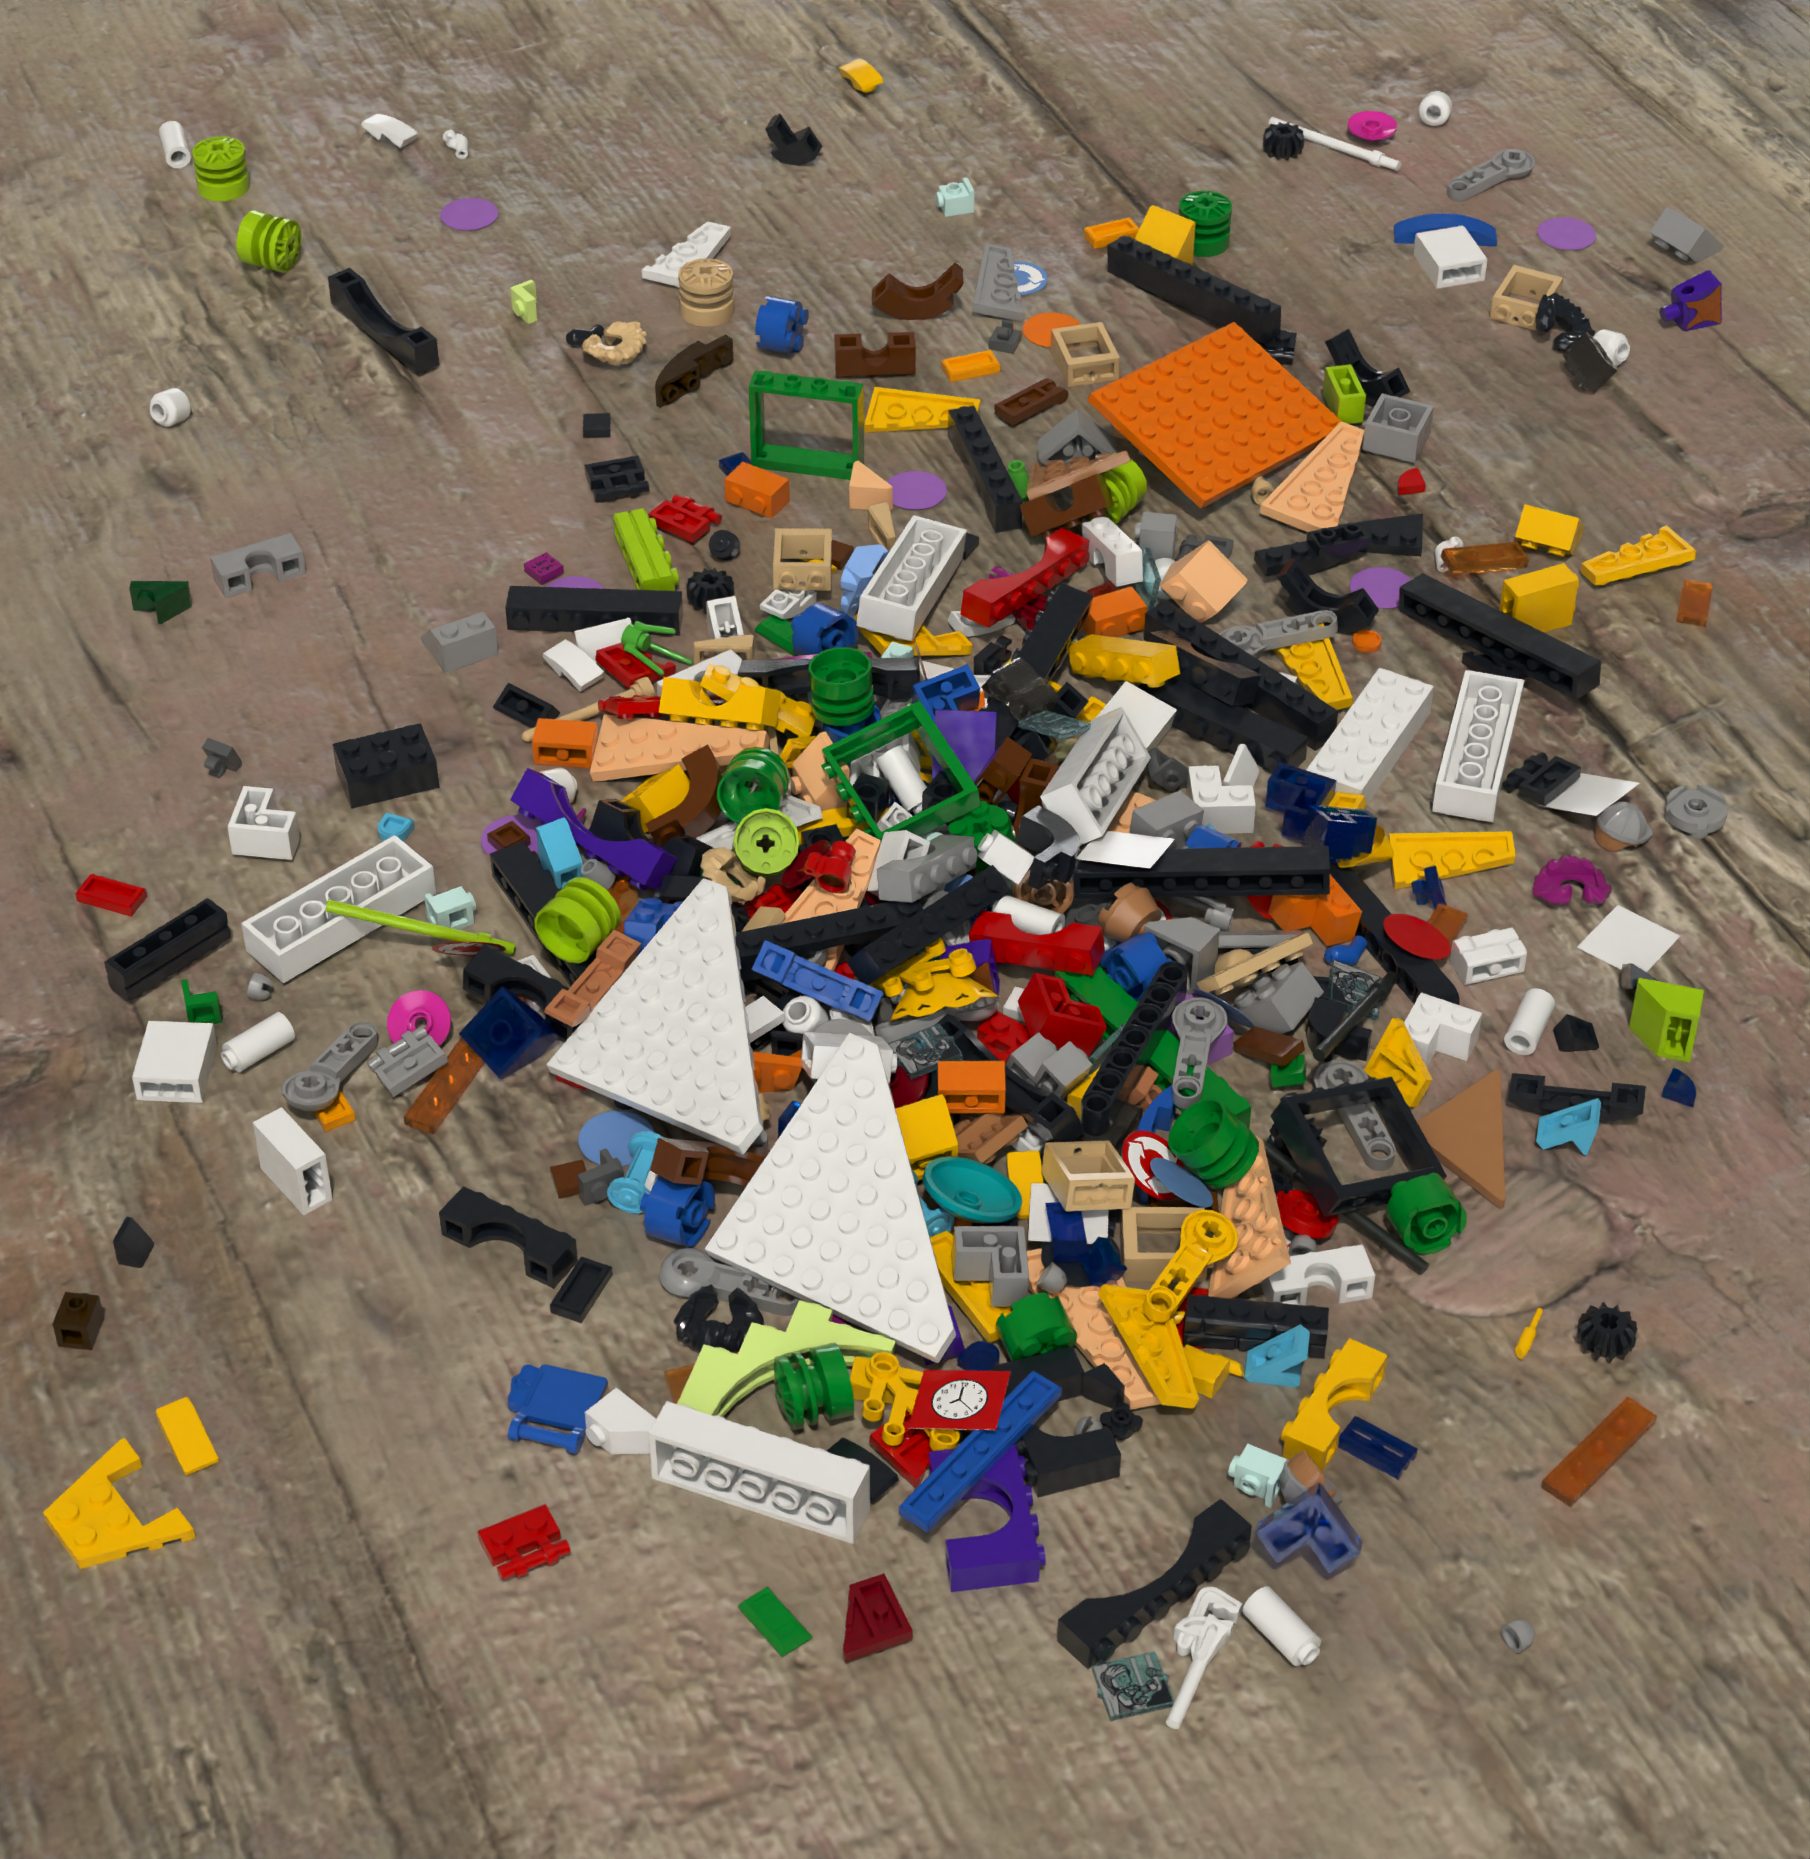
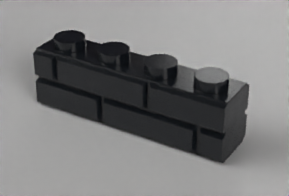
M206 898L196 904V906L149 933L143 939L136 941L104 961L105 969L108 973L109 986L126 1001L139 997L149 988L166 980L168 976L184 966L190 965L200 956L217 948L219 944L231 938L227 925V913L211 899Z
M1188 1294L1183 1345L1248 1351L1301 1324L1310 1332L1307 1356L1324 1359L1329 1308L1316 1307L1314 1305L1305 1306L1245 1300L1242 1298L1232 1299Z

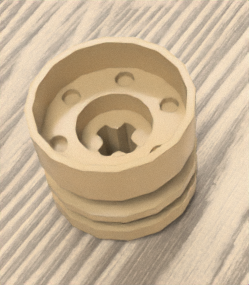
M703 258L690 261L680 268L678 280L680 291L679 304L682 318L690 324L705 327L727 322L735 311L734 295L732 292L734 288L733 271L731 267L717 259Z

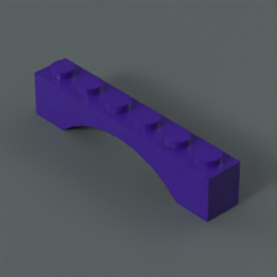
M526 769L510 801L520 806L518 809L519 813L533 820L535 817L542 820L540 826L565 817L577 848L581 845L586 848L584 854L600 862L602 859L608 862L610 871L622 877L624 874L632 877L630 883L641 890L646 891L648 887L653 889L661 887L663 875H669L678 859L658 845L640 838L629 841H607L597 837L576 816L569 802L566 788L545 774L535 770Z

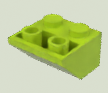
M1638 978L1629 1029L1656 1056L1690 1063L1704 990Z

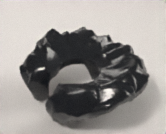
M1558 292L1552 293L1550 296L1546 294L1542 296L1538 312L1535 315L1536 330L1539 336L1548 333L1554 326L1555 321H1557L1559 326L1569 333L1559 334L1553 340L1552 349L1557 351H1581L1589 347L1590 340L1595 331L1590 326L1589 318H1585V314L1581 312V308L1575 306L1574 303H1570V299H1564L1563 296L1558 295Z
M712 1284L703 1286L690 1294L689 1300L681 1306L674 1319V1324L677 1325L676 1335L678 1341L682 1340L684 1344H689L692 1350L697 1349L699 1353L704 1344L715 1348H724L731 1353L739 1351L751 1323L764 1325V1318L758 1310L757 1303L740 1288H736L728 1296L730 1312L733 1315L729 1325L716 1320H705L706 1315L715 1308L718 1293Z

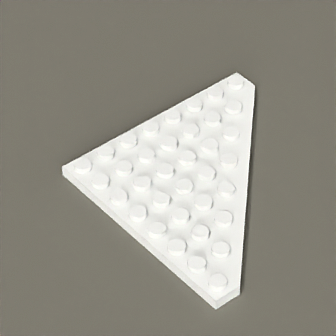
M703 878L599 1001L589 1017L577 1027L546 1065L550 1072L744 1154L763 1131V1122L758 1106L760 1100L758 1086L754 1077L755 1064L749 1040L748 1015L744 1004L746 999L740 975L739 949L736 946L735 939L737 934L731 910L732 898L726 886Z
M849 1033L705 1247V1250L709 1256L808 1303H816L824 1308L833 1310L832 1314L874 1334H880L885 1338L895 1340V1344L939 1363L955 1338L956 1331L951 1319L923 1208L915 1185L912 1167L904 1144L883 1059L877 1044Z

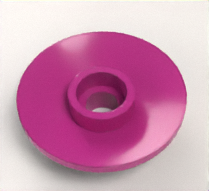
M1363 111L1349 118L1348 129L1357 137L1375 141L1392 136L1397 130V123L1394 118L1385 113Z
M426 990L411 991L398 998L392 1005L387 1018V1030L393 1043L402 1039L401 1035L406 1031L410 1030L412 1032L417 1029L418 1022L426 1019L427 1026L425 1030L440 1047L447 1039L451 1029V1013L444 1000Z

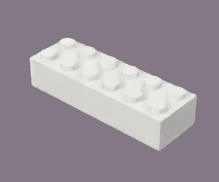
M913 515L861 594L856 626L866 628L870 632L891 635L899 640L912 641L913 635L915 636L963 559L967 530Z
M1379 668L1306 769L1303 798L1328 807L1336 792L1365 795L1368 805L1430 715L1434 686Z
M1465 670L1436 781L1433 812L1493 822L1520 711L1524 680Z
M1122 707L1090 721L1086 727L1088 730L1082 733L1040 796L1043 808L1054 812L1072 825L1078 833L1080 845L1103 836L1151 758Z
M394 835L242 922L246 951L282 983H285L382 926L381 924L326 912L328 899L399 916L423 902L425 894L430 893L432 896L436 894L433 866Z
M666 1401L648 1433L652 1479L854 1544L870 1512V1466L856 1459H847L828 1453L821 1448L809 1447L794 1442L787 1437H778L762 1432L752 1426L737 1424L721 1416H712L694 1410L687 1405H678Z

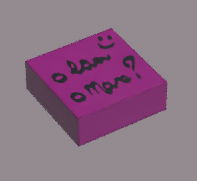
M545 552L524 563V572L542 585L564 573V566Z

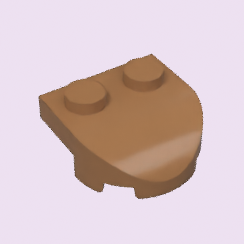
M983 1113L978 1118L969 1115L953 1127L958 1141V1157L987 1164L996 1157L995 1152L1000 1148L1015 1143L1020 1138L1018 1134L1027 1128L1028 1125L1022 1115L1004 1116L1003 1113Z

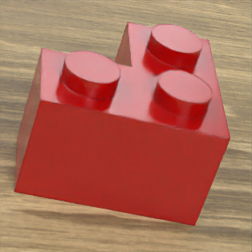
M1035 972L1017 1001L1030 1038L1039 1032L1045 1039L1050 1040L1057 1049L1062 1048L1070 1041L1089 1057L1107 1028L1099 1007L1070 1000L1064 981L1060 978Z

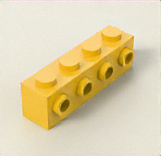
M1091 634L1073 642L1068 650L1072 673L1083 674L1085 678L1103 677L1106 681L1123 680L1131 684L1143 683L1147 684L1150 688L1163 686L1166 680L1180 674L1175 645Z

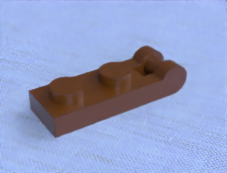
M1045 378L995 404V414L1011 425H1015L1055 403L1063 404L1067 400L1069 393L1061 386L1056 387V383L1051 379Z

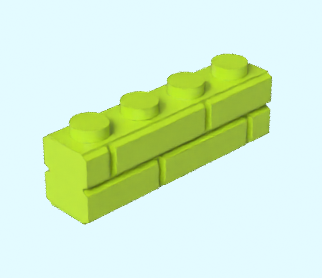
M644 508L631 510L630 513L627 511L615 513L613 516L614 535L637 590L675 591V585H679L678 572L676 568H672L669 551L664 552L662 535H656L657 525L655 519L649 518Z

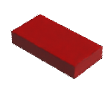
M90 874L75 893L77 902L130 917L134 915L147 898L145 888L95 874Z

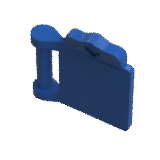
M546 1364L541 1365L540 1368L524 1365L520 1373L511 1379L507 1406L510 1410L518 1413L511 1421L507 1435L508 1439L519 1442L521 1438L564 1447L567 1453L577 1455L581 1450L586 1433L585 1412L602 1399L608 1386L607 1378ZM527 1420L572 1431L568 1434L527 1424Z

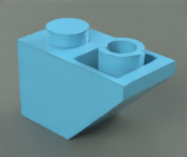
M565 817L536 827L541 866L544 870L548 869L551 872L557 888L563 889L569 880L575 877H582L580 870L583 862Z

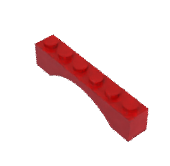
M1060 528L1046 537L1044 555L1033 567L1007 577L980 579L964 589L960 615L990 628L1014 611L1020 609L1026 603L1037 598L1039 594H1042L1084 567L1090 557L1088 552L1090 540Z

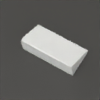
M626 618L574 631L575 645L595 663H598L595 660L596 650L621 643L623 631L627 625L632 624L631 619Z
M1245 744L1238 746L1224 778L1223 786H1254L1259 775V768Z

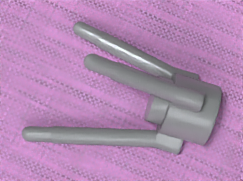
M1208 896L1194 897L1204 903L1187 897H1169L1205 911L1204 923L1210 924L1221 931H1229L1235 908L1228 907L1226 903L1216 901Z

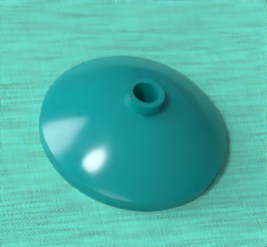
M941 1157L929 1162L923 1173V1183L931 1198L948 1213L961 1220L972 1223L997 1224L1014 1218L1021 1208L1022 1196L1015 1184L999 1171L983 1163L961 1157Z

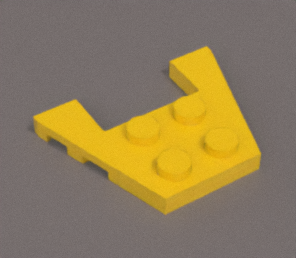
M858 614L855 615V621H856V623H857ZM922 624L914 636L921 656L970 655L972 653L973 644L961 631L933 636ZM858 626L860 632L881 655L884 654L891 642H896L913 647L914 656H918L914 639L912 641L899 640L894 636L880 632H870L866 628Z
M125 1438L120 1439L43 1512L45 1522L79 1569L127 1557V1552L147 1547L152 1551L163 1548L164 1542L181 1538L183 1543L195 1538L193 1527L178 1508L143 1526L113 1487L112 1483L142 1467L140 1457Z

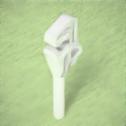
M1215 1587L1201 1589L1188 1617L1182 1619L1174 1628L1173 1639L1177 1642V1653L1181 1656H1186L1191 1651L1192 1663L1166 1720L1167 1726L1172 1729L1180 1728L1207 1665L1218 1651L1230 1641L1233 1633V1624L1237 1623L1242 1610L1241 1602ZM1208 1610L1212 1611V1614L1206 1617Z

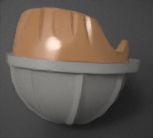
M1619 801L1606 808L1597 816L1594 833L1595 840L1606 850L1617 852L1630 845L1637 847L1639 844L1647 842L1653 835L1652 829L1647 824L1642 810L1632 803Z
M1305 1450L1297 1453L1292 1459L1285 1461L1280 1476V1488L1285 1501L1291 1507L1301 1512L1321 1510L1328 1505L1336 1506L1343 1501L1338 1488L1325 1477Z

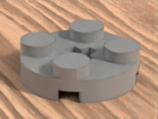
M1683 785L1669 793L1664 819L1678 829L1690 833L1692 837L1701 839L1707 837L1708 833L1719 830L1725 824L1728 808L1725 806L1726 800L1724 796L1715 789L1704 785H1697V789H1687V785Z

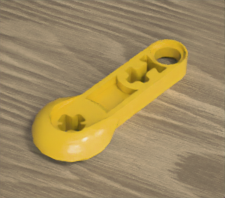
M1199 1210L1192 1212L1184 1219L1181 1226L1180 1248L1152 1285L1144 1300L1143 1311L1149 1319L1155 1322L1168 1321L1207 1266L1213 1262L1226 1259L1236 1249L1238 1233L1233 1223L1226 1216L1213 1210ZM1208 1230L1215 1234L1212 1238L1205 1235ZM1176 1277L1180 1278L1182 1281L1178 1282L1174 1290L1169 1289L1171 1281ZM1161 1298L1168 1303L1169 1308L1159 1310L1153 1306L1151 1300Z

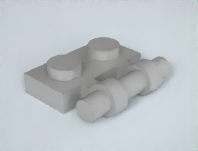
M423 1026L412 1032L410 1030L406 1031L401 1035L402 1039L388 1048L385 1046L381 1047L376 1051L377 1055L366 1061L392 1097H395L449 1062L445 1053L434 1039L427 1034Z

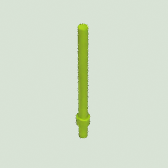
M328 899L325 909L326 912L453 942L499 944L506 948L503 952L508 955H513L515 943L492 938L489 933L480 931L478 934L331 899Z

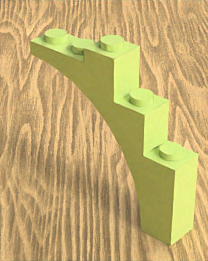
M799 1300L786 1332L777 1330L769 1325H760L752 1322L738 1354L731 1353L724 1348H715L704 1344L677 1404L687 1405L694 1410L712 1416L724 1417L736 1402L755 1388L775 1378L774 1358L777 1356L786 1355L791 1363V1354L793 1352H800L807 1365H810L809 1353L811 1348L834 1342L840 1348L846 1366H853L855 1356L870 1359L877 1352H889L894 1355L896 1341L885 1338L880 1334H871L855 1329L847 1324L832 1322L833 1310L824 1308L816 1303L811 1304Z

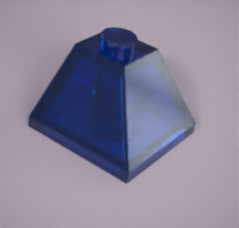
M503 986L459 1033L500 1079L539 1059L559 1037L558 1033L538 1012Z

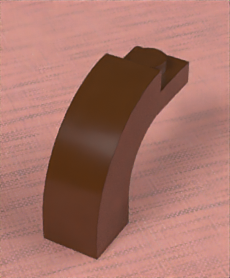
M954 263L936 281L921 287L906 285L888 273L872 289V305L885 314L902 320H925L936 317L954 306L953 293H957L964 283L963 268Z
M708 744L681 758L690 776V788L685 799L677 807L645 824L659 847L665 845L674 836H682L684 834L694 838L701 836L712 826L721 812L717 800V789L724 774Z
M1032 758L1028 760L1020 778L1019 805L1013 826L1017 838L1022 816L1038 805L1043 807L1040 796L1058 771L1059 765ZM1020 845L1021 847L1025 848L1028 852H1030L1033 856L1036 854L1035 851Z

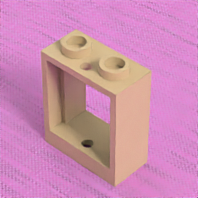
M1513 265L1493 296L1490 319L1537 331L1535 315L1538 312L1539 305L1511 298L1509 295L1514 293L1541 300L1545 294L1550 296L1552 293L1558 292V295H1561L1563 277Z
M1102 322L1051 329L1050 351L1067 387L1119 379L1120 357ZM1099 347L1102 354L1072 358L1069 351Z
M775 528L773 590L831 591L832 529ZM782 559H824V562H782Z
M1109 1140L1045 1143L1041 1173L1065 1211L1131 1209L1135 1177ZM1076 1148H1080L1079 1152L1074 1153Z
M1131 1207V1209H1122L1121 1249L1124 1282H1155L1175 1255V1253L1138 1252L1137 1234H1181V1226L1184 1219L1192 1212L1205 1210V1207ZM1208 1230L1205 1235L1212 1238V1232ZM1214 1262L1209 1264L1207 1268H1213ZM1207 1268L1197 1282H1206ZM1176 1277L1171 1282H1180L1182 1280Z

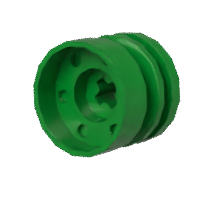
M1196 191L1183 196L1179 201L1178 215L1196 222L1193 256H1217L1225 252L1229 247L1232 203L1226 196L1220 193Z
M835 647L824 650L812 658L809 662L808 671L812 712L815 717L825 724L834 726H849L868 718L874 711L872 665L868 655L854 648Z
M761 747L743 749L734 755L718 784L717 800L720 809L729 819L737 824H740L745 816L755 810L765 808L778 810L789 788L790 775L787 765L778 754L769 749Z
M1216 1098L1202 1099L1183 1111L1174 1122L1168 1137V1146L1171 1152L1184 1165L1190 1167L1192 1173L1198 1176L1206 1186L1212 1189L1225 1188L1238 1181L1254 1164L1259 1152V1141L1256 1135L1247 1129L1243 1122L1237 1120L1235 1114L1222 1101Z
M834 1342L811 1348L809 1353L810 1365H807L800 1352H793L791 1354V1363L786 1355L774 1358L776 1396L792 1430L803 1428L804 1417L809 1425H816L818 1422V1407H821L825 1417L830 1421L851 1416L854 1413V1397L848 1369L840 1348Z

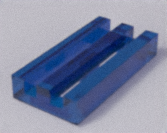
M1356 1415L1339 1435L1338 1448L1398 1480L1402 1476L1403 1470H1407L1410 1461H1414L1417 1457L1418 1448ZM1354 1430H1356L1357 1432H1359V1433H1361V1434H1363V1435H1365V1436L1371 1438V1440H1369V1439L1365 1438L1364 1436H1362V1435H1360V1434L1354 1432ZM1384 1446H1386L1387 1448H1389V1449H1391V1450H1393V1451H1395V1452L1401 1454L1402 1457L1399 1456V1455H1397V1454H1395V1453H1393L1392 1451H1390V1450L1384 1448Z

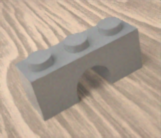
M291 533L210 557L213 579L225 599L252 591L251 577L258 573H271L276 576L279 582L306 574L303 551Z

